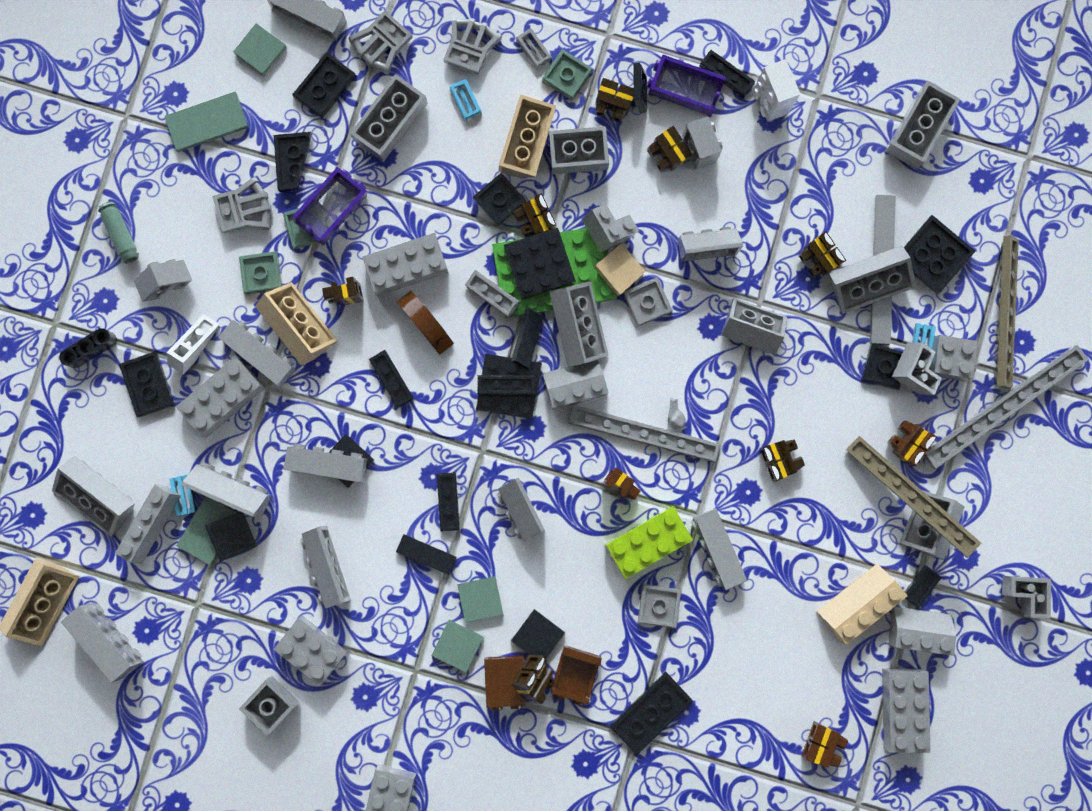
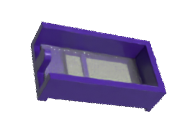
M662 54L661 60H656L653 71H656L654 78L650 77L647 88H650L648 95L711 117L726 77Z
M336 167L292 216L293 222L322 246L325 245L326 241L367 197L365 185L360 181H354L348 171L345 169L341 170L339 167Z

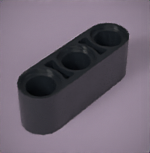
M99 328L64 349L59 355L60 362L72 368L81 367L113 347L117 342V337L113 332ZM107 334V340L102 342V337ZM90 344L91 349L86 353V347ZM74 354V360L70 363L69 358Z

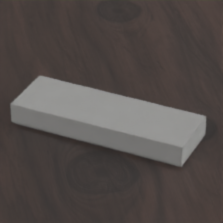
M474 270L465 284L467 288L509 318L521 303L477 270Z

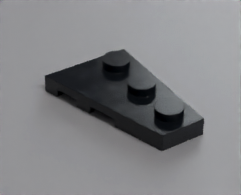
M300 132L273 135L277 189L279 192L298 190L312 133Z

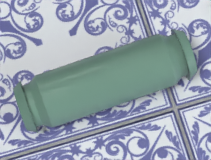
M106 202L99 206L98 212L101 213V219L118 256L121 257V261L125 264L132 263L139 258L137 248L119 209L116 208L117 205L113 202Z

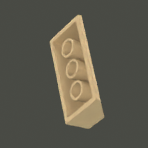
M520 94L498 172L514 177L535 178L556 105Z
M292 282L264 293L255 306L301 366L316 359L338 341Z
M36 557L0 624V631L7 638L43 646L79 575L54 562Z
M875 564L816 612L838 640L847 645L905 599L907 595L887 572L878 564Z

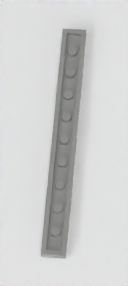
M1074 345L934 444L928 451H925L924 457L933 469L938 468L1089 359L1078 345Z

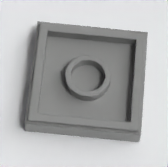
M658 277L623 292L637 327L673 312Z
M642 584L637 622L677 628L681 589Z

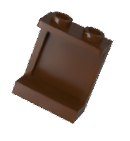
M564 645L554 676L555 683L550 690L554 694L553 697L560 700L569 698L572 699V703L583 706L584 703L589 704L590 694L602 657Z
M524 655L484 658L486 708L491 707V710L497 711L508 706L511 709H522V706H526V699H523L511 685L524 664Z

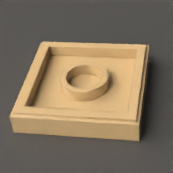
M622 243L594 266L595 270L617 296L622 294L645 273V270Z

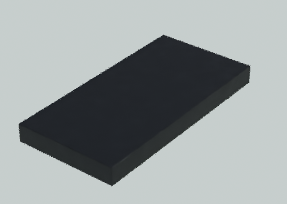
M665 671L609 726L638 755L693 700Z

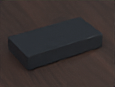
M924 565L904 591L907 595L905 599L919 608L942 577L927 565Z

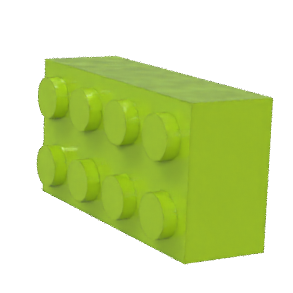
M671 506L609 541L605 546L623 578L627 579L693 541L675 507Z

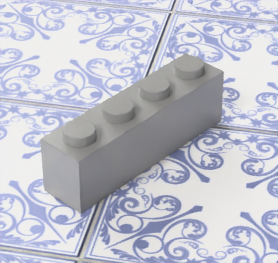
M267 0L272 9L336 41L347 23L343 11L336 7H329L322 0Z
M232 320L218 338L273 383L282 387L295 371L292 367L293 362L285 356L283 358L277 355L279 351L270 344L268 347L263 344L264 339L257 333L252 335L247 331L249 327L242 321L237 323Z
M294 443L293 447H287L283 470L364 482L367 459L362 458L363 454L351 453V456L343 455L344 451L332 450V453L324 452L325 448L314 446L310 450L305 449L306 445Z
M154 484L115 553L130 563H143L181 495L172 491L167 486Z
M717 508L694 516L692 526L695 532H699L701 536L699 542L703 551L707 550L709 555L707 561L710 568L715 569L717 576L714 577L718 587L722 586L723 589L727 590L746 582L747 579Z

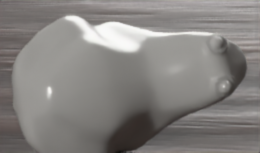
M670 398L668 422L676 429H681L686 425L685 416L678 409V399Z

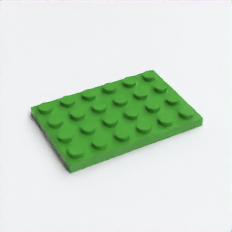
M587 228L560 232L576 283L554 290L591 281L596 303L617 300L615 292L594 268L598 262L609 254L608 250L599 251ZM517 240L492 244L499 286L521 302L510 318L524 316L525 309L529 308L537 313L554 311L550 291L521 300L504 248V244Z

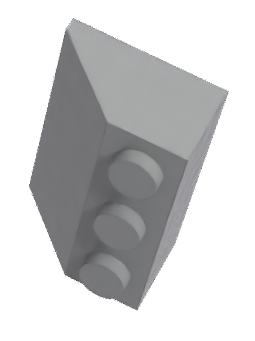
M731 227L720 228V231L705 229L701 233L696 234L693 231L684 232L678 239L681 262L737 255L743 247V242L737 228L731 229Z
M733 298L723 326L722 336L776 355L785 336L787 316Z
M598 359L542 373L552 410L603 397L609 393Z
M519 477L498 488L500 493L497 496L501 504H506L508 510L505 512L510 522L514 520L517 526L514 530L519 539L523 538L525 541L545 531Z
M923 491L959 523L965 506L954 499ZM912 510L900 543L926 555L944 560L951 543Z
M896 606L892 608L888 645L896 648L954 656L956 633L952 615Z

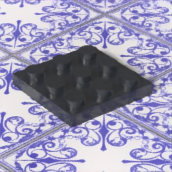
M933 215L929 216L904 246V249L911 258L913 274L937 295L941 293L976 252Z
M558 228L504 244L521 300L576 283Z
M485 353L482 375H535V395H478L476 410L533 419L542 363L531 361L530 368L524 369L512 362L510 357Z

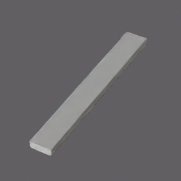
M875 196L873 256L894 249L896 196ZM892 296L871 303L870 344H891Z
M573 404L568 419V424L716 463L720 448L719 443Z

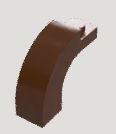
M411 290L397 301V304L439 355L454 344L443 327Z

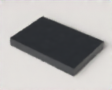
M326 52L292 96L323 119L357 75Z
M157 351L119 364L137 418L175 405Z

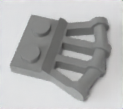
M384 10L369 27L352 34L348 39L354 45L357 56L360 59H364L370 68L374 67L389 75L396 54L400 53V50L413 37L408 30ZM371 34H374L372 38L362 47L360 39ZM381 40L383 45L370 56L368 51ZM388 49H391L385 64L377 61Z
M457 17L452 18V39L443 59L444 63L479 75L487 53L501 41L502 35L494 32L487 23L476 22V19L473 18L457 19ZM457 27H467L462 40H457ZM472 30H478L474 45L468 44L467 42ZM485 34L488 35L491 40L483 48H479Z
M256 177L251 178L236 190L212 196L223 233L245 229L246 227L270 230L271 224L269 220L272 208L268 204V193L262 189ZM250 188H253L257 193L243 198L239 197ZM260 201L261 206L243 211L242 205ZM262 213L261 222L246 221L245 219L246 217Z

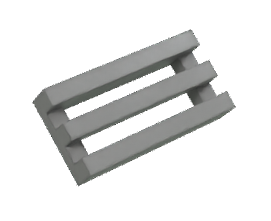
M532 28L516 37L517 43L536 69H539L541 65H545L547 61L552 60V56ZM530 34V36L532 37V39L535 41V43L537 44V46L540 48V50L542 51V53L545 55L544 58L540 55V53H539L538 50L535 48V46H534L533 43L530 41V39L528 38L527 35ZM523 38H524V40L526 41V43L529 45V47L531 48V50L533 51V53H534V54L536 55V57L538 58V60H539L538 62H537V60L535 59V57L532 55V53L530 52V50L527 48V46L525 45V43L523 42V40H522Z

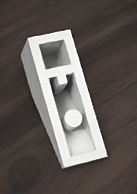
M203 314L167 352V365L184 374L197 360L218 329L219 324Z

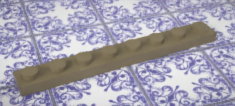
M1012 235L1003 236L1001 251L1003 253V259L1000 263L1002 279L999 282L1001 298H999L998 302L1000 316L998 317L999 335L997 336V344L999 349L996 355L998 371L995 375V381L997 386L1005 389L1013 388L1019 239Z
M859 436L846 449L851 456L966 558L982 544L862 437Z

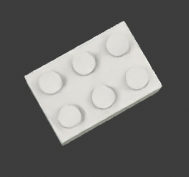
M786 59L764 67L753 89L754 97L756 100H759L761 105V114L763 117H766L767 122L789 114L800 96L799 89Z

